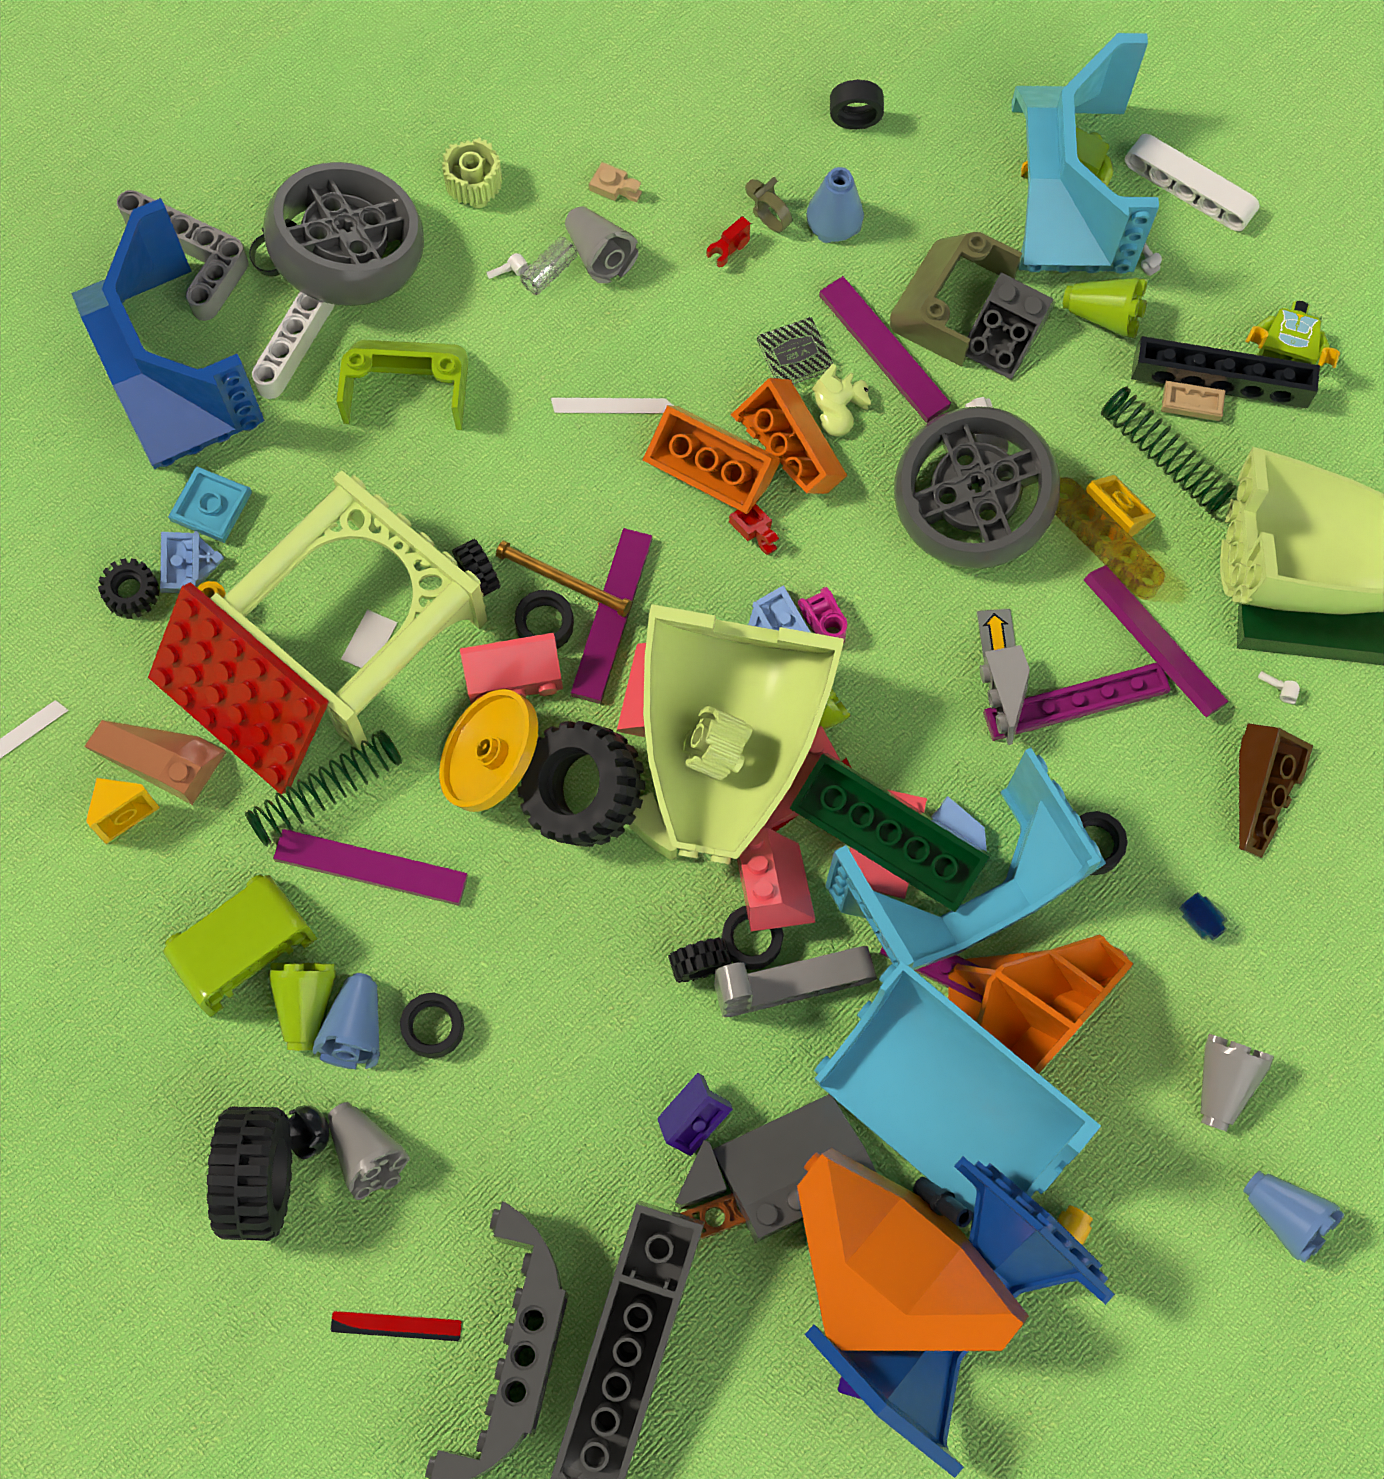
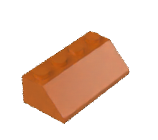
M667 405L643 457V461L748 514L769 487L781 458L679 406Z

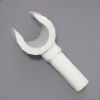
M1145 242L1142 252L1146 259L1141 262L1143 271L1148 276H1151L1160 270L1159 264H1161L1162 257L1159 253L1153 254Z
M515 253L509 257L506 264L486 273L489 279L511 270L517 276H521L529 270V266L522 255Z
M1263 671L1260 672L1259 679L1281 690L1279 697L1281 701L1288 704L1296 703L1300 691L1297 682L1279 681Z

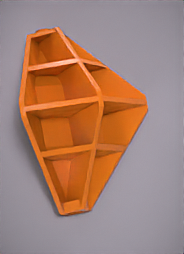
M1100 934L1051 950L969 958L966 960L980 967L957 963L949 972L948 979L982 995V1003L948 987V999L1039 1074L1132 967L1133 963L1122 950L1113 947ZM968 981L976 988H971L968 984Z
M830 1148L821 1155L816 1152L806 1163L804 1169L807 1171V1174L797 1185L824 1332L831 1342L842 1351H1002L1029 1315L957 1225L944 1215L939 1216L934 1213L930 1205L919 1195L833 1148Z

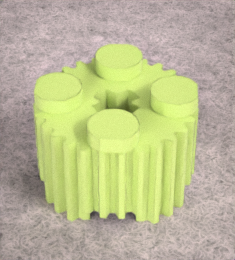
M481 138L474 139L472 142H469V140L466 143L460 142V145L450 144V149L446 148V153H443L444 162H442L448 194L453 196L454 200L458 199V203L463 202L464 205L469 203L470 206L477 209L485 207L490 202V198L494 199L495 194L499 193L498 189H501L502 172L499 156L496 155L495 150H492V144H487V140L481 141Z
M705 706L698 715L702 719L696 725V729L694 731L689 730L685 735L686 738L683 741L684 746L682 750L687 754L688 759L685 761L687 767L720 780L724 777L726 778L727 774H730L731 771L738 773L743 766L744 755L741 752H743V746L751 736L752 727L746 724L744 720L713 707Z

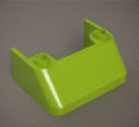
M360 340L354 343L343 355L336 400L343 424L350 423L355 378L364 377L369 372L433 375L440 382L454 383L451 408L456 430H462L468 374V356L463 347L456 344Z

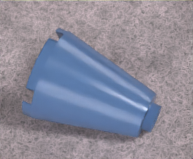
M356 973L352 977L345 979L314 1041L313 1053L315 1055L317 1052H320V1060L347 1069H356L357 1063H366L365 1069L377 1065L380 1056L377 984L372 981L369 975Z

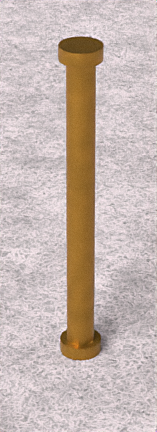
M503 540L497 547L496 557L502 560L507 558L618 611L617 614L625 617L631 608V600L627 598L622 600L510 547L509 542Z

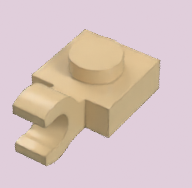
M603 162L589 183L590 191L614 201L618 195H622L631 201L637 202L642 194V191L638 190L641 182L628 178L627 172Z

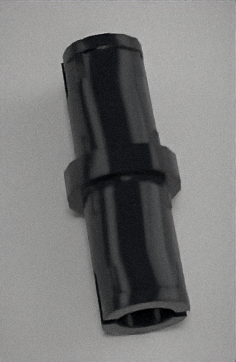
M920 1177L915 1182L913 1192L926 1201L934 1213L939 1216L944 1215L960 1228L969 1225L973 1218V1213L955 1199L954 1193L947 1188H940L926 1177Z

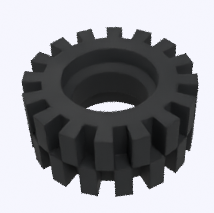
M475 538L452 550L458 567L464 572L467 570L471 571L480 580V588L484 596L501 587L491 562H489L486 553Z
M126 558L120 559L122 565L119 566L115 561L112 562L111 566L113 569L111 571L108 568L103 570L106 577L100 576L99 582L101 586H98L101 598L112 613L115 612L119 617H122L124 614L127 619H132V613H135L137 617L143 616L141 613L143 609L147 613L152 609L149 604L156 605L158 600L155 595L159 596L160 590L157 587L159 584L150 568L142 561L139 564L137 559L131 558L130 563H128ZM129 579L139 581L140 590L134 596L123 598L118 595V587L124 581Z
M720 937L688 944L686 947L679 948L677 951L670 953L671 955H668L675 980L678 983L709 977L708 975L715 974L718 968L732 964L725 940Z

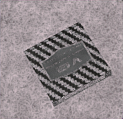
M812 317L757 335V342L774 378L791 379L792 383L796 384L824 374L833 364Z

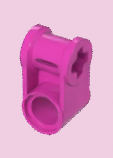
M827 587L821 588L820 593L806 600L804 598L798 600L800 612L815 634L843 638L845 642L847 620L839 609L833 594ZM835 627L840 632L832 634L827 632L826 629Z

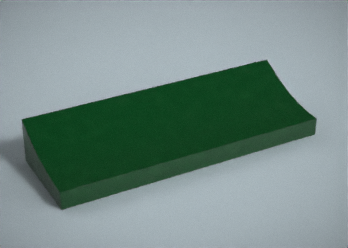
M1239 603L1237 649L1384 665V612L1340 615L1283 611Z
M828 753L821 755L789 808L954 912L958 910L992 856Z

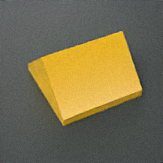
M1115 475L1091 481L1080 502L1121 545L1125 544L1156 517Z
M96 778L86 822L103 842L107 844L160 807L142 784Z

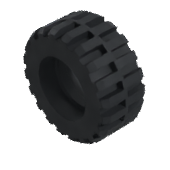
M567 721L560 723L559 728L555 726L548 728L544 731V738L538 736L530 765L521 779V786L517 787L518 797L524 800L520 805L523 814L531 816L528 819L530 825L534 829L540 830L541 835L560 843L593 847L594 844L603 845L610 842V836L618 838L625 832L623 826L625 824L631 825L636 819L633 813L636 808L641 809L643 799H639L640 791L645 790V780L640 779V774L644 773L642 762L635 760L638 757V752L634 746L628 745V740L621 734L589 722L577 721L575 723ZM585 755H590L594 759L599 771L598 792L586 809L574 814L569 809L564 798L563 785L565 776L575 761Z
M232 1106L219 1115L218 1122L215 1124L214 1136L210 1144L211 1151L208 1158L207 1204L211 1229L222 1240L270 1241L277 1237L283 1228L284 1218L288 1210L290 1182L292 1180V1136H290L291 1128L290 1123H288V1116L277 1107Z

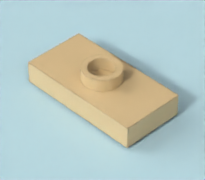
M1166 381L1161 412L1220 421L1223 417L1225 390Z

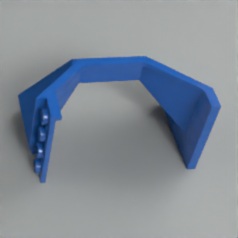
M161 198L132 210L106 279L71 293L109 379L154 469L169 466L175 460L188 454H197L204 447L216 442H224L232 435L244 430H252L258 424L265 421L238 354L204 368L189 367L146 351L122 304L126 299L192 272Z
M962 1156L954 1165L975 1186L977 1192L969 1241L1014 1298L1024 1292L1074 1281L1085 1286L1105 1305L1115 1294L1104 1284L1108 1278L1099 1270L1102 1264L1051 1214L991 1163L985 1167L978 1160L973 1165ZM813 1324L805 1333V1336L881 1420L955 1478L964 1466L949 1451L947 1438L960 1364L969 1351H842L825 1336L821 1329Z

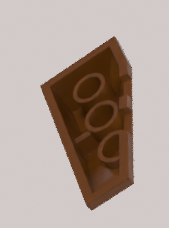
M1248 723L1245 734L1241 739L1239 751V849L1260 858L1263 857L1278 828L1277 817L1281 809L1288 808L1292 801L1289 794L1294 784H1301L1305 776L1313 749L1312 744L1281 728Z

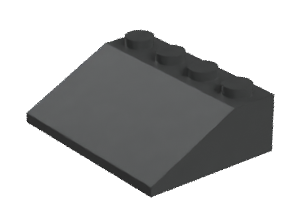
M830 1094L712 1149L717 1164L731 1193L734 1195L736 1204L746 1220L745 1223L755 1243L803 1220L797 1185L807 1174L804 1166L816 1152L821 1155L830 1148H833L876 1172L866 1149Z

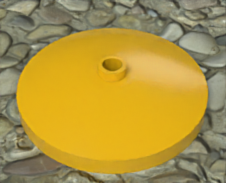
M499 689L477 699L460 716L447 738L439 768L441 789L450 803L469 812L484 811L505 799L517 786L530 765L538 738L537 714L529 700L512 690Z

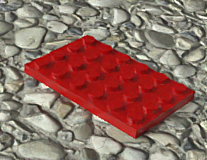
M190 582L181 587L148 678L278 793H286V787L292 786L329 701Z

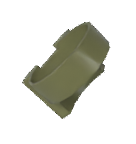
M773 177L766 184L759 180L751 179L746 184L745 191L755 201V207L753 208L755 217H759L772 231L782 232L792 223V215L786 204L775 194L774 185L778 182L777 179ZM769 207H771L776 212L780 220H778L770 212V210L768 209Z

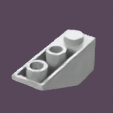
M1021 645L987 651L984 655V665H980L981 680L983 684L988 683L990 689L988 690L990 707L997 710L996 724L999 734L1004 733L1008 745L1013 744L1028 688L1030 669Z

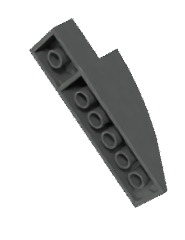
M640 1200L636 1203L550 1479L626 1478L686 1288L688 1275L705 1224L704 1221Z

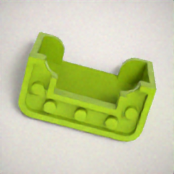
M259 874L247 882L245 889L185 932H178L169 937L165 942L166 947L163 950V954L198 1006L209 1017H212L224 1008L220 1003L224 995L230 998L234 995L232 992L234 988L285 951L288 955L294 951L291 948L292 945L295 946L300 943L305 949L318 938L272 876Z

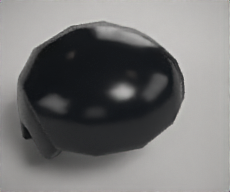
M311 1105L298 1106L289 1111L290 1115L293 1114L288 1119V1123H290V1136H292L291 1149L295 1155L305 1160L322 1152L327 1146L330 1137L329 1124L323 1113Z

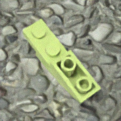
M652 792L639 797V799H643L641 809H635L633 814L636 816V819L629 827L658 853L670 860L677 858V848L671 845L658 801L655 800Z

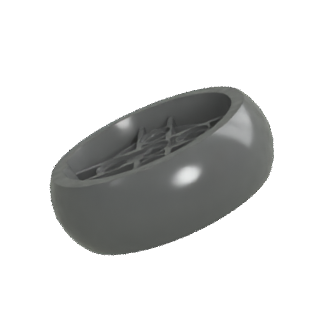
M330 162L316 164L298 171L278 187L270 199L264 217L265 245L278 272L287 282L303 294L329 304L359 306L371 304L391 296L400 290L412 277L423 254V226L414 202L395 181L376 170L362 165ZM305 211L300 225L287 228L286 225L295 216ZM399 240L401 246L389 256L381 259L388 243Z
M992 407L960 408L942 414L928 422L907 444L898 463L894 480L896 510L904 529L912 540L933 558L955 567L967 569L996 567L1025 554L1042 538L1055 516L1060 498L1058 466L1043 436L1019 416ZM971 434H987L1003 438L1016 445L1022 451L1009 456L1005 451L994 445L974 442ZM943 445L946 455L934 471L931 487L915 493V484L921 466L933 451ZM964 455L973 458V462L969 465H961L957 460ZM1003 471H1008L1014 477L1005 482L999 480L997 476ZM1038 482V497L1034 509L1027 520L1019 528L1011 532L1007 520L1016 511L1021 501L1023 488ZM978 483L982 491L975 493V490H972V484ZM949 493L956 497V500L951 504H944L940 501L944 494ZM984 510H992L996 513L995 518L988 521L983 520L979 515ZM944 519L957 529L979 533L983 543H966L948 538L932 528L930 524Z

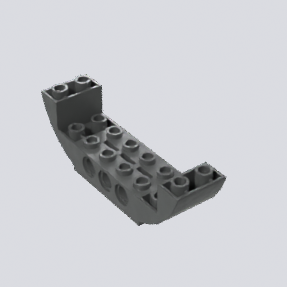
M503 1201L500 1210L494 1209L490 1229L493 1230V1236L499 1243L532 1250V1254L526 1252L523 1260L521 1273L526 1278L523 1288L517 1287L512 1308L517 1311L514 1323L508 1322L503 1341L504 1344L508 1345L506 1358H499L494 1379L500 1381L497 1394L491 1393L485 1412V1415L491 1416L488 1429L481 1430L477 1442L476 1451L481 1452V1457L479 1459L447 1450H438L437 1456H431L429 1459L425 1478L475 1479L481 1477L506 1460L518 1448L528 1433L535 1434L569 1295L566 1290H562L559 1271L553 1255L538 1230L523 1214ZM535 1313L542 1314L544 1317L542 1327L536 1331H530L527 1327L529 1317ZM525 1348H532L535 1352L533 1363L526 1367L521 1366L518 1360L520 1352ZM516 1383H523L526 1388V1395L522 1401L514 1403L510 1398L511 1387Z

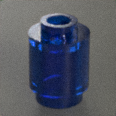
M1199 892L1191 896L1179 908L1183 913L1182 918L1202 940L1209 937L1214 941L1227 930L1224 924L1228 919L1207 896L1203 897Z

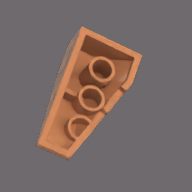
M104 720L100 722L85 745L90 751L193 805L226 754L225 750L199 736Z

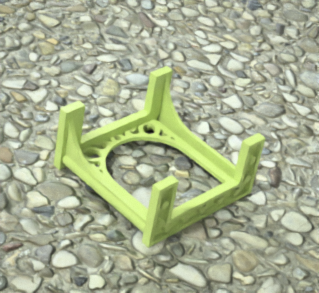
M341 470L333 478L336 488L223 598L216 592L210 599L329 701L326 711L337 733L353 747L361 751L362 740L367 741L357 715L441 631L461 620H469L480 629L488 620L485 611L486 605L483 602L484 595L480 588V580L471 571H462L457 566V561L448 552L443 551L441 553L433 547L435 545L434 542L425 533L420 532L418 534L415 532L405 516L401 513L395 515L388 509L389 505L378 494L372 496L365 490L366 486L355 475L349 477ZM340 519L342 530L339 532L332 531L331 529L338 527L336 522ZM348 520L356 525L359 530H352L348 525ZM376 528L377 530L381 528L379 533H372ZM344 539L367 540L389 549L405 565L412 581V604L405 622L395 635L334 694L252 624L246 616L304 558L319 547ZM396 544L403 546L399 550L395 549ZM420 562V565L427 569L418 571L414 568V565ZM426 577H438L442 580V585L434 590H425L420 587V582ZM422 598L434 599L432 602L428 600L425 607H422L419 603Z

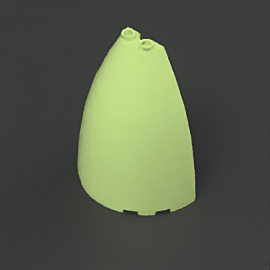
M1252 447L1237 479L1240 482L1237 500H1230L1225 522L1230 523L1226 539L1222 540L1220 553V574L1225 594L1233 597L1232 601L1283 611L1340 615L1384 612V494L1355 480L1300 460Z
M651 604L645 648L643 719L648 762L658 804L671 845L674 848H679L678 855L698 858V853L701 852L712 854L710 861L730 864L731 858L738 859L766 824L791 787L812 746L833 686L843 647V638L779 627V631L717 620L715 615ZM705 706L713 707L744 720L746 724L752 727L751 736L743 746V752H741L744 755L743 766L738 773L731 771L730 774H727L726 778L724 777L720 780L687 767L685 762L688 759L687 754L682 750L684 746L683 741L686 738L685 735L689 730L694 731L696 729V725L702 719L698 715Z

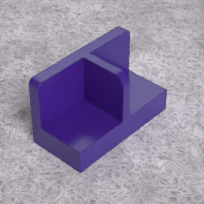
M697 1073L660 1114L658 1123L666 1144L692 1156L733 1108L729 1100L710 1091L705 1077Z

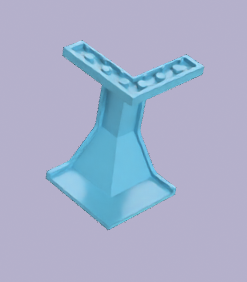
M1117 33L1066 86L1015 87L1012 99V112H1020L1025 115L1028 160L1025 235L1021 249L1022 256L1019 270H1028L1030 272L1045 270L1061 273L1070 271H1086L1088 273L1114 271L1120 274L1135 271L1159 209L1158 197L1119 196L1079 161L1077 156L1075 113H1125L1148 45L1147 33Z
M1032 748L1025 750L1007 788L1000 792L1020 825L1018 842L1007 877L1003 883L962 904L956 912L951 910L939 917L873 891L848 847L845 845L834 851L825 886L841 913L867 919L895 967L903 961L913 970L957 955L1037 912L1101 868L1106 862L1097 844L1090 838L1083 827L1079 815L1073 811L1065 798L1060 785L1048 776V768L1044 759L1040 755L1036 756Z

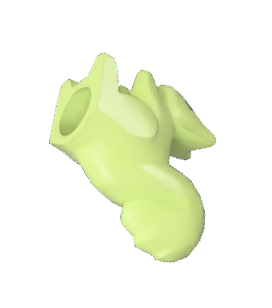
M833 363L820 377L812 390L815 393L818 407L823 411V414L820 415L821 426L829 435L839 437L850 432L854 424L853 415L846 407L847 404L852 402L867 410L868 406L871 405V401L868 397L867 383L859 380L852 385L853 373L848 374L843 380L839 379L835 375L837 367Z

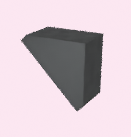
M705 1140L675 1201V1206L680 1209L726 1193V1186L711 1144Z

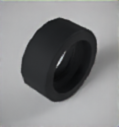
M849 80L838 84L830 94V116L832 121L838 126L846 129H866L882 120L884 115L883 90L876 83L868 80ZM852 103H865V104H867V105L858 106V107L847 106L848 104H852Z
M538 590L529 593L519 602L515 610L514 621L519 638L537 636L532 634L527 628L526 619L529 612L540 606H552L561 613L563 618L561 628L554 634L556 648L559 649L568 642L573 633L574 618L570 603L562 595L552 590Z
M1099 811L1086 812L1079 816L1083 827H1101L1110 834L1114 842L1113 852L1108 858L1104 859L1106 864L1090 875L1105 874L1114 869L1126 853L1128 844L1126 831L1121 823L1110 814Z
M742 906L733 911L725 921L722 938L725 940L731 962L744 963L746 969L749 970L761 969L774 962L779 955L784 937L782 927L769 929L772 940L765 952L755 956L745 955L737 949L733 939L734 930L738 924L748 920L746 906Z
M435 992L421 994L412 999L404 1008L400 1019L401 1034L408 1047L419 1056L430 1059L444 1057L454 1051L461 1042L465 1030L464 1019L456 1003L446 995ZM435 1006L442 1008L449 1014L452 1028L444 1041L429 1045L417 1039L413 1031V1023L421 1010Z

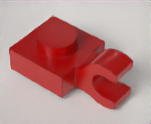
M741 216L722 232L720 240L708 246L706 256L710 258L713 254L718 253L722 256L717 259V266L720 268L726 265L728 256L737 249H743L748 244L751 223Z
M756 503L748 514L736 510L729 515V523L747 541L756 538L760 549L766 555L777 550L774 542L778 541L779 537L770 529L772 519Z

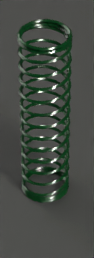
M1126 386L1117 391L1102 408L1101 416L1106 420L1115 418L1114 428L1124 426L1122 435L1132 434L1130 442L1131 444L1140 442L1139 451L1149 449L1148 459L1158 457L1156 466L1162 467L1166 465L1165 475L1176 472L1173 482L1178 483L1184 480L1182 491L1193 487L1190 494L1191 499L1202 495L1199 506L1207 505L1205 512L1211 514L1216 511L1236 489V485L1229 481L1218 494L1204 504H1201L1213 485L1222 478L1223 473L1219 474L1207 488L1193 496L1201 481L1214 469V465L1196 482L1184 488L1190 476L1204 463L1206 457L1202 458L1189 473L1176 480L1182 467L1197 453V450L1192 451L1183 463L1167 473L1172 461L1187 447L1188 442H1185L1170 459L1159 465L1158 463L1162 455L1175 443L1180 434L1175 435L1164 449L1150 457L1155 445L1171 430V426H1168L1152 444L1142 449L1141 447L1145 439L1161 424L1163 418L1158 419L1144 436L1133 441L1138 429L1151 418L1154 410L1150 411L1136 428L1128 433H1124L1129 422L1141 412L1146 402L1138 406L1128 420L1116 426L1119 416L1137 398V395L1132 396L1117 414L1108 418L1126 401L1131 389Z
M379 730L377 734H372L373 746L367 741L362 740V752L356 747H351L352 760L346 754L340 753L339 758L342 767L336 761L330 760L329 767L331 773L324 767L319 766L318 772L321 781L314 774L308 773L307 778L310 787L304 781L298 779L297 787L300 795L292 787L287 786L286 793L289 801L282 794L276 793L275 799L279 809L270 800L265 799L264 805L269 817L257 806H254V813L251 810L245 811L249 824L263 845L268 847L272 842L261 823L257 810L265 817L278 836L282 838V834L267 803L279 814L290 831H293V827L281 806L278 796L288 805L300 823L304 825V821L292 800L289 789L302 802L313 818H315V815L302 792L300 783L311 793L322 810H326L313 786L310 776L319 783L333 804L336 805V801L323 778L321 769L332 779L344 798H347V795L336 777L332 763L340 769L355 791H358L345 767L343 757L352 764L364 783L368 785L367 779L358 766L353 750L364 759L375 777L379 778L378 773L366 754L363 743L376 754L387 772H389V768L378 751L374 737L378 738L382 748L395 765L399 766V764H402V758L384 730Z

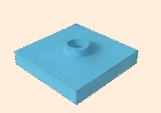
M196 466L168 518L171 522L225 543L252 494L251 488Z

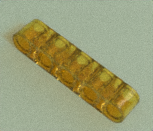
M1068 477L1060 478V493L1066 494L1069 499L1059 498L1055 515L1109 567L1135 596L1144 600L1155 597L1165 580V573L1162 567L1076 481ZM1078 514L1087 515L1090 520H1083ZM1100 535L1108 536L1111 541L1102 540ZM1121 556L1130 558L1133 563L1124 562ZM1142 578L1151 579L1154 585L1146 584Z

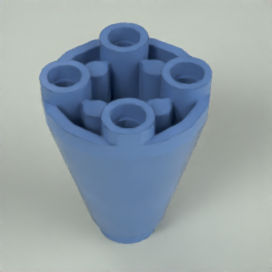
M843 167L834 168L827 174L808 205L806 213L808 225L813 233L818 236V239L824 243L847 240L861 231L864 218L862 203L853 176L849 170Z
M1258 1171L1250 1179L1243 1190L1249 1196V1202L1291 1256L1297 1261L1301 1260L1304 1263L1311 1255L1314 1256L1321 1249L1326 1241L1323 1237L1330 1229H1335L1345 1215L1335 1203L1271 1174L1265 1175L1261 1171Z

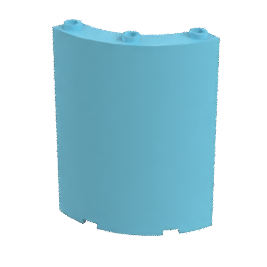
M901 961L897 967L891 964L879 978L883 984L880 986L873 1002L869 1000L857 1014L861 1019L833 1057L830 1059L828 1056H825L814 1071L818 1074L814 1078L815 1082L927 1179L940 1188H947L954 1193L955 1199L971 1210L972 1213H974L976 1188L954 1167L962 1156L973 1165L978 1160L985 1167L991 1163L1030 1197L1036 1190L1042 1194L1060 1175L1063 1168L1081 1152L1101 1125L905 962Z

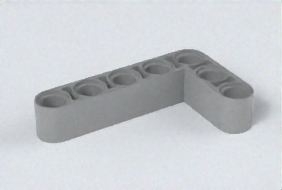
M127 190L118 196L117 206L127 225L132 209L155 200L137 191ZM165 205L184 253L205 263L187 289L186 299L193 315L197 319L202 321L210 320L217 315L248 267V258L244 247L239 239Z
M861 946L747 974L744 963L729 964L715 971L714 986L722 1017H733L860 986L876 980L877 976L868 946Z

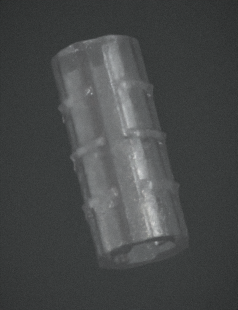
M559 237L532 264H529V267L520 275L522 284L531 293L539 295L578 256L576 248L566 238Z

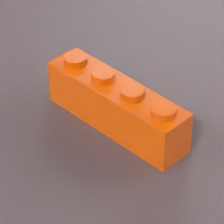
M768 378L731 414L737 422H741L747 428L746 431L753 439H758L765 446L766 451L781 458L782 469L806 493L828 494L847 477L845 470L791 379Z

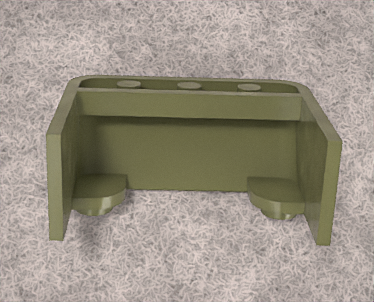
M970 232L937 240L932 245L891 312L889 323L892 331L962 367L971 339L945 326L950 317V309L945 302L936 297L961 257L997 275L1003 273L1015 279L1022 252L981 232Z

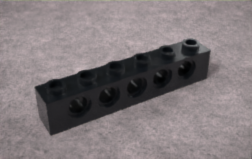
M1141 336L1134 353L1131 379L1165 385L1166 381L1225 390V395L1308 408L1318 392L1320 365Z

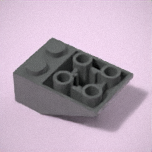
M1000 273L968 335V338L971 340L966 357L1012 380L1042 330L1056 303L1055 300Z

